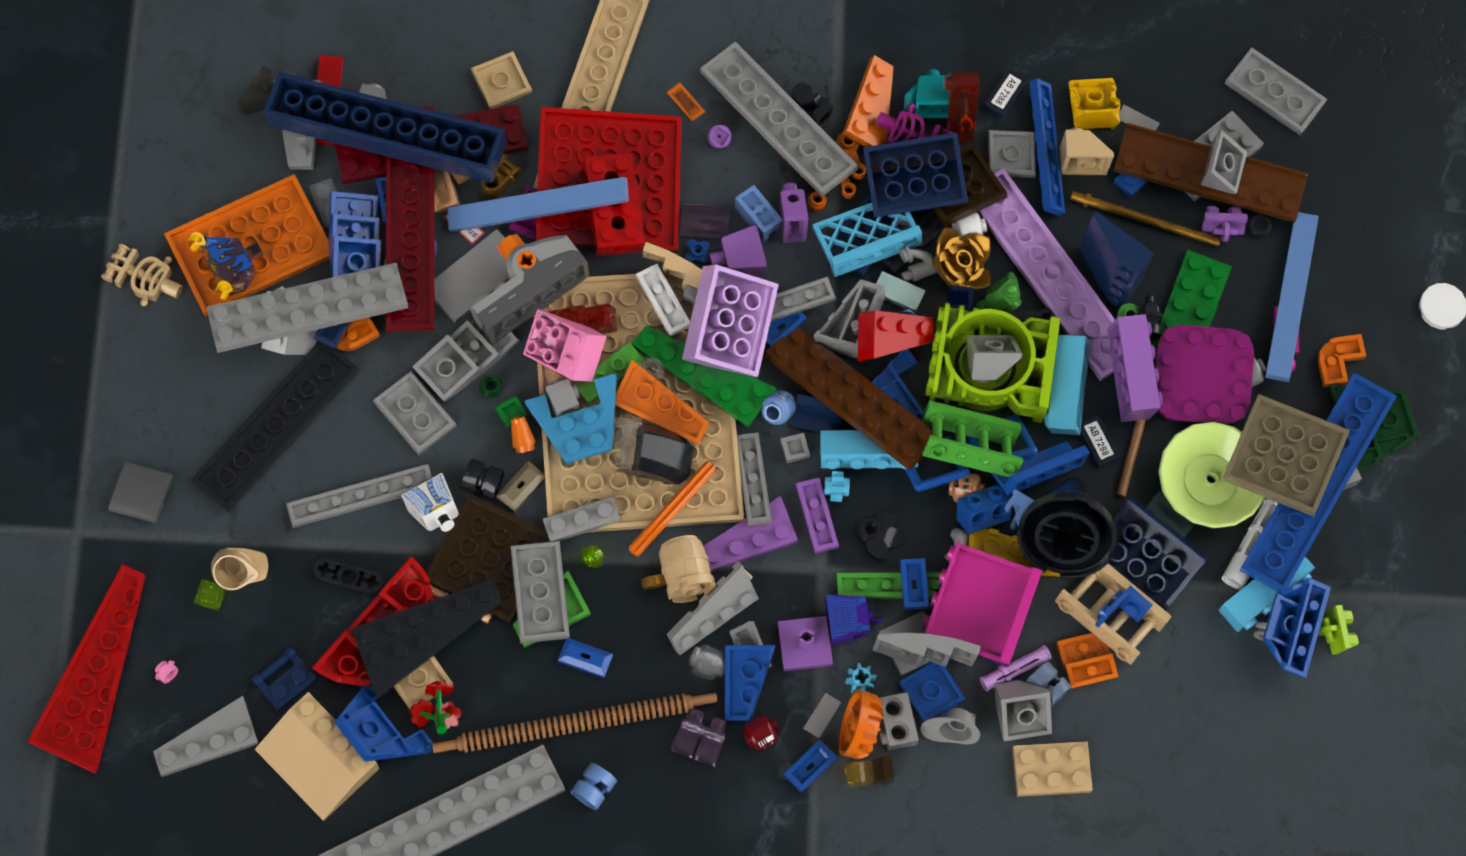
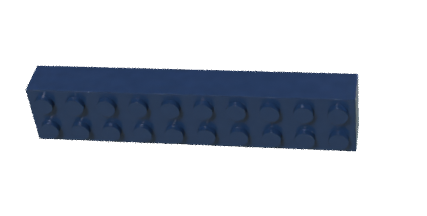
M281 72L277 75L263 111L267 126L489 183H493L507 143L505 130L502 128Z

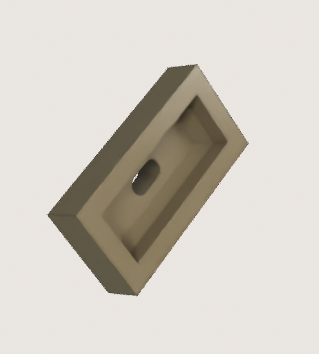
M527 461L496 495V499L515 514L545 481V474ZM521 483H525L520 489L517 488Z

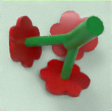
M435 681L427 685L425 693L436 697V713L434 715L431 713L434 707L432 702L420 699L418 704L411 706L410 713L412 716L410 721L422 728L426 725L427 721L433 720L439 734L446 733L447 729L451 726H457L459 724L458 718L462 714L461 709L454 707L451 701L445 704L442 703V695L451 694L453 686L446 685L443 681Z

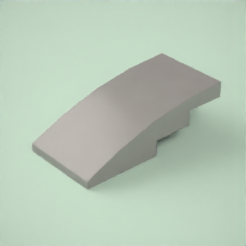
M473 318L470 322L467 320L451 336L447 334L412 367L445 402L486 372L520 341L510 332L492 345Z
M903 632L878 634L873 651L916 667L920 666L922 659L946 667L949 659L972 667L981 646L945 636Z

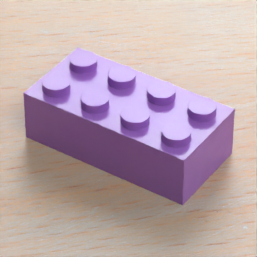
M1146 314L1117 317L1107 329L1121 422L1148 420L1160 409L1163 403L1162 394L1160 391L1158 392L1157 388L1159 373L1158 369L1154 368L1153 363L1155 348L1154 345H1151L1149 337L1152 333L1151 323L1147 322Z

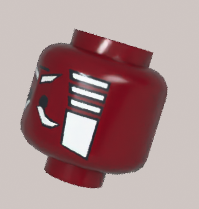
M759 714L744 723V731L741 733L751 749L755 748L757 751H762L778 741L776 732L780 728L773 717L768 719L765 714Z

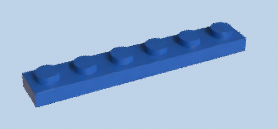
M1034 79L1030 81V97L1032 99V117L1035 126L1042 205L1044 211L1059 216L1065 213L1052 88L1051 84L1040 79Z

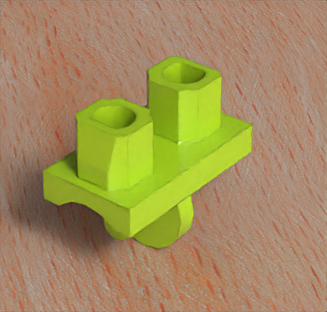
M1336 605L1334 608L1324 611L1323 627L1319 629L1318 635H1325L1326 642L1330 644L1332 655L1340 654L1359 644L1357 634L1348 633L1347 626L1352 624L1354 620L1352 611L1343 610L1342 605Z

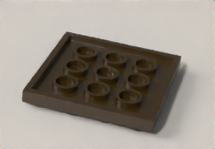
M469 494L454 521V527L449 530L426 574L430 579V584L449 594L494 580L502 603L490 614L511 624L517 614L511 546L550 541L546 531Z

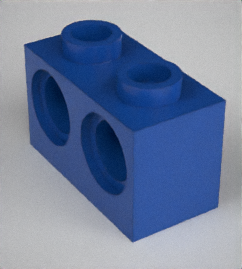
M997 484L958 498L956 520L968 535L1011 519V511L1006 513L1005 506L1011 496H1007L1001 486Z

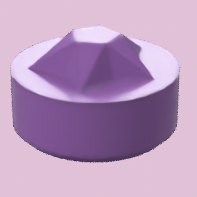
M715 125L707 133V140L714 148H724L731 142V131L724 125Z

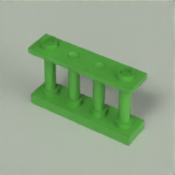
M929 400L922 416V422L932 427L933 435L929 436L922 456L1006 477L1019 472L1023 458L1013 456L1012 447H1014L1022 430L1021 423ZM942 430L956 433V441L942 438ZM965 435L979 438V447L966 444ZM988 441L1002 444V453L989 450Z

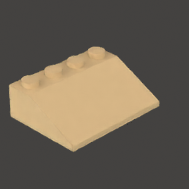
M308 692L288 710L255 750L324 821L377 772L379 767L375 760L364 762L334 723L336 720Z

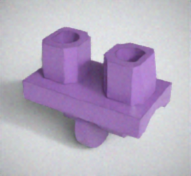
M1208 206L1204 214L1201 232L1221 235L1222 242H1228L1229 235H1244L1245 224L1248 220L1247 214H1242L1240 207H1231L1227 213H1219V208L1216 206Z

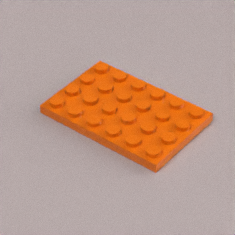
M295 174L164 233L204 316H208L206 308L208 306L247 298L330 259L329 240ZM194 232H199L206 237L232 238L236 242L237 251L231 255L243 253L242 245L251 260V266L237 274V277H233L232 273L239 269L242 264H239L234 269H226V266L231 265L235 258L230 259L226 263L219 264L221 267L220 274L225 281L230 283L231 286L236 284H242L243 286L241 290L229 293L225 300L220 298L223 291L215 292L218 280L201 251L204 248L200 247L197 251H192L190 248L195 241H188V238ZM258 243L262 251L253 255L249 247Z

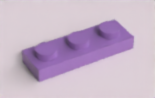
M820 478L796 483V490L814 553L837 549L839 544Z

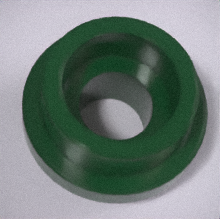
M489 374L480 380L479 390L483 396L495 398L502 393L503 382L497 375ZM494 384L496 387L494 390H488L487 386Z

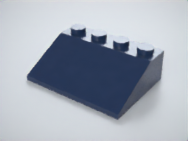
M957 132L863 147L874 218L968 203Z
M1095 211L1079 248L1080 254L1106 300L1110 304L1118 305L1119 307L1126 304L1137 291L1155 254L1097 211Z
M1131 497L1113 518L1117 527V544L1108 564L1166 611L1209 557L1134 497Z

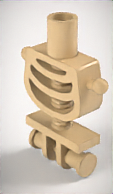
M123 244L118 245L117 252L111 255L114 262H108L105 273L101 275L104 280L112 283L113 277L117 273L118 275L114 282L119 288L122 287L127 276L131 275L132 290L137 297L143 298L140 302L143 307L148 305V300L157 301L162 292L178 298L183 289V285L169 279L172 275V271L168 266L172 262L170 256L165 257L163 262L156 257H147L136 267L134 264L139 257L138 251L133 248L130 252V248ZM127 252H130L129 256L125 258ZM138 279L141 280L140 289L137 288Z

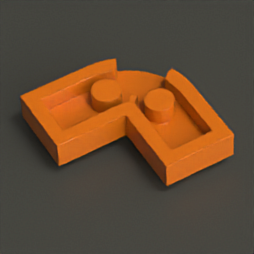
M370 317L352 322L337 350L354 351L379 338L380 334Z
M1362 334L1336 337L1329 340L1322 347L1318 355V367L1323 388L1329 387L1332 384L1346 385L1349 382L1344 362L1365 359L1366 352Z

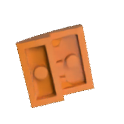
M1093 633L1056 642L1063 670L1072 688L1119 677L1113 653H1110L1109 647Z

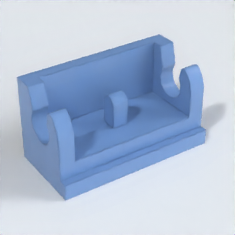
M755 185L735 197L734 208L750 227L757 225L762 242L768 240L769 234L772 231L778 232L783 219Z
M1016 489L1013 490V496L1005 506L1006 513L1011 511L1013 506L1016 512L1010 524L1011 530H1014L1017 524L1019 526L1023 512L1034 502L1033 499Z

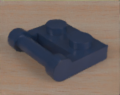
M289 645L283 650L284 653L258 674L254 673L250 677L278 712L318 680ZM291 660L294 663L293 667L270 686L264 683L266 679Z

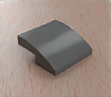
M126 462L115 486L109 504V511L156 523L164 507V498L173 481V475Z

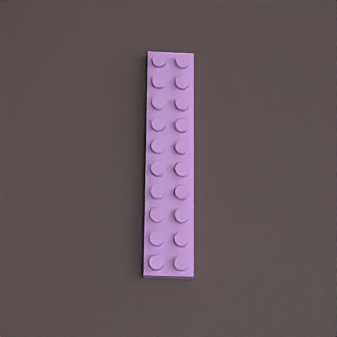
M1002 168L994 174L1007 191V198L977 213L981 219L985 218L986 226L1045 307L1049 309L1051 315L1060 318V327L1064 333L1073 336H1086L1090 341L1088 365L1101 381L1114 373L1107 329L1115 319L1005 169Z

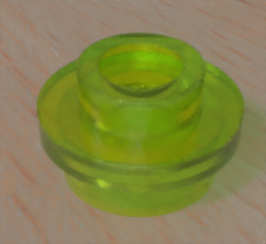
M592 544L582 549V559L587 566L594 568L601 566L604 555L596 545Z

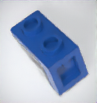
M1130 585L1124 592L1119 590L1110 600L1113 603L1111 606L1106 603L1097 613L1100 618L1095 625L1099 628L1118 607L1138 623L1153 605Z

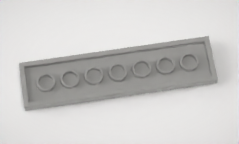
M734 42L700 68V73L821 197L858 170V165L737 42Z
M392 263L212 305L206 308L217 353L406 309L408 308V303L397 263Z

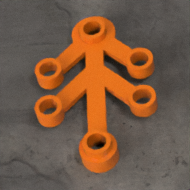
M841 133L835 143L858 165V169L863 171L861 174L854 172L852 176L855 179H862L865 177L866 167L860 163L856 152L860 144ZM851 140L852 144L847 145L844 141ZM847 177L840 183L842 186L841 193L843 197L850 199L855 196L856 186ZM851 188L853 192L847 193L845 192V189ZM817 191L812 192L808 197V208L813 212L823 211L827 203L826 194L821 197ZM819 197L822 201L817 203L813 199Z

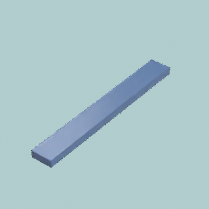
M619 177L448 207L449 231L457 232L629 202L627 178Z
M1298 212L1297 219L1293 223L1265 378L1284 382L1290 381L1319 219L1317 215Z

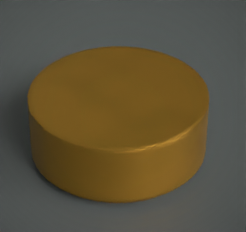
M662 574L641 579L642 588L654 589L666 585L664 575Z

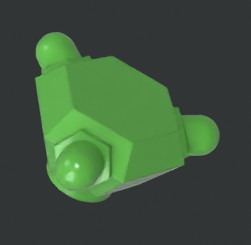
M1008 272L1005 277L997 280L986 291L985 299L977 302L976 307L979 310L994 308L1002 311L1005 309L1007 313L1017 309L1021 305L1022 300L1019 298L1021 295L1016 275L1013 272Z

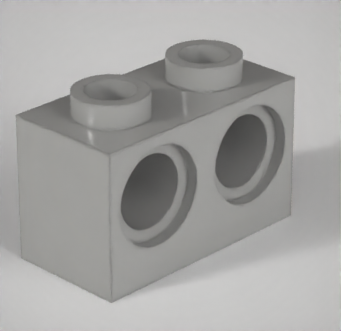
M908 692L879 698L883 706L881 713L883 716L881 720L882 730L879 731L881 744H886L887 751L916 746L919 738ZM893 705L897 707L899 713L897 715H890L887 713L886 707ZM900 729L904 733V738L895 739L891 731Z

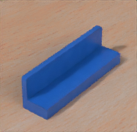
M1063 442L1034 456L1023 459L1019 472L1010 477L994 473L992 475L1006 495L1010 496L1014 489L1020 492L1082 466L1090 452L1085 445L1073 450L1068 442Z

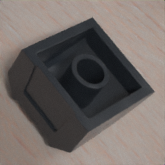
M642 424L637 428V440L631 475L674 485H680L690 476L693 447L685 438L647 424Z

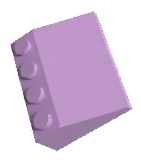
M716 264L703 266L682 360L706 367L758 377L779 284Z

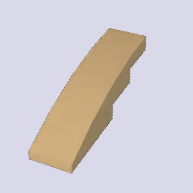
M648 242L645 243L643 257L663 263L662 273L683 279L682 289L685 290L686 285H689L698 291L702 273L700 268L666 249Z

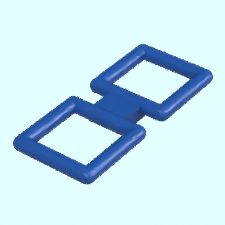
M1012 415L1002 418L1021 423L1022 430L1019 437L1026 448L1012 452V455L1022 457L1023 459L1036 455L1038 449L1020 417ZM950 436L942 437L945 439L953 440ZM966 436L969 440L966 444L979 447V438ZM955 464L958 470L921 481L915 467H912L910 470L905 469L912 485L918 492L965 478L970 474L968 467Z

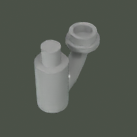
M907 245L899 250L904 263L913 262V258L923 260L908 266V271L901 273L903 281L912 279L915 282L937 273L936 269L932 266V259L935 256L931 253L918 249H909Z

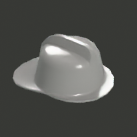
M951 708L941 714L940 717L926 720L920 727L921 734L925 738L937 742L968 745L979 741L981 736L979 729L975 726V714L961 708Z

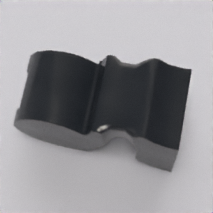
M799 83L794 86L791 98L804 111L815 109L812 119L819 126L822 125L832 115L833 106L830 104L829 98H824L819 93L813 94L812 88L806 83Z

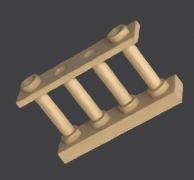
M1109 564L1098 572L1086 576L1071 594L1063 589L1055 600L1063 612L1073 616L1116 652L1119 659L1128 662L1130 665L1140 654L1136 646L1149 631L1155 628L1160 632L1172 617ZM1094 581H1098L1107 590L1088 609L1078 599ZM1131 585L1153 606L1143 617L1145 622L1127 642L1116 633L1130 617L1124 610L1109 625L1103 623L1098 628L1095 623L1099 619L1097 613L1106 603L1108 604L1119 590L1124 592Z

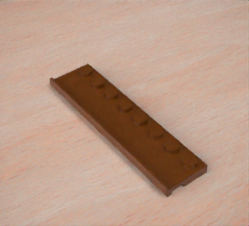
M1126 124L1113 172L1295 223L1308 176L1307 173L1246 156L1237 194H1230L1201 185L1211 146L1138 125Z

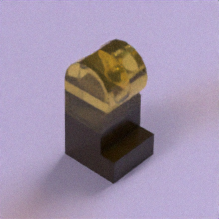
M891 756L845 765L848 786L893 783L895 778Z

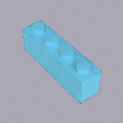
M1058 335L1049 412H1046L1044 417V424L1052 434L1080 435L1090 341L1086 336Z
M858 430L821 431V468L907 469Z
M1304 557L1287 588L1312 578L1310 573L1315 567L1306 557ZM1253 579L1226 601L1218 611L1237 632L1243 628L1248 631L1258 622L1256 617L1261 613L1265 616L1270 613L1275 594L1278 592Z

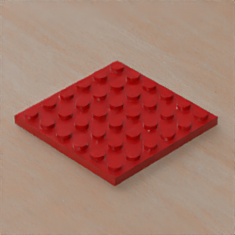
M541 107L537 192L585 184L582 169L585 157L632 153L645 243L648 242L672 253H677L681 117ZM588 209L536 218L535 241L567 235L575 247L594 248ZM612 225L615 229H621L618 225Z

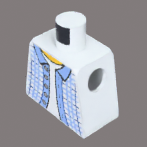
M442 473L401 495L408 512L428 531L440 527L442 531L446 532L454 527L452 519L457 517L459 513Z

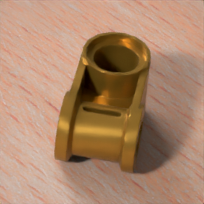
M503 154L492 183L497 185V187L489 188L487 185L491 183L481 181V192L484 198L488 200L498 199L510 185L517 181L523 168L515 166Z

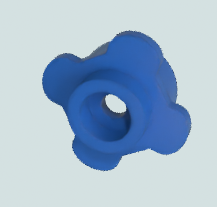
M693 239L687 242L688 253L686 254V260L694 263L708 262L709 256L707 252L710 249V243L708 241L696 242Z

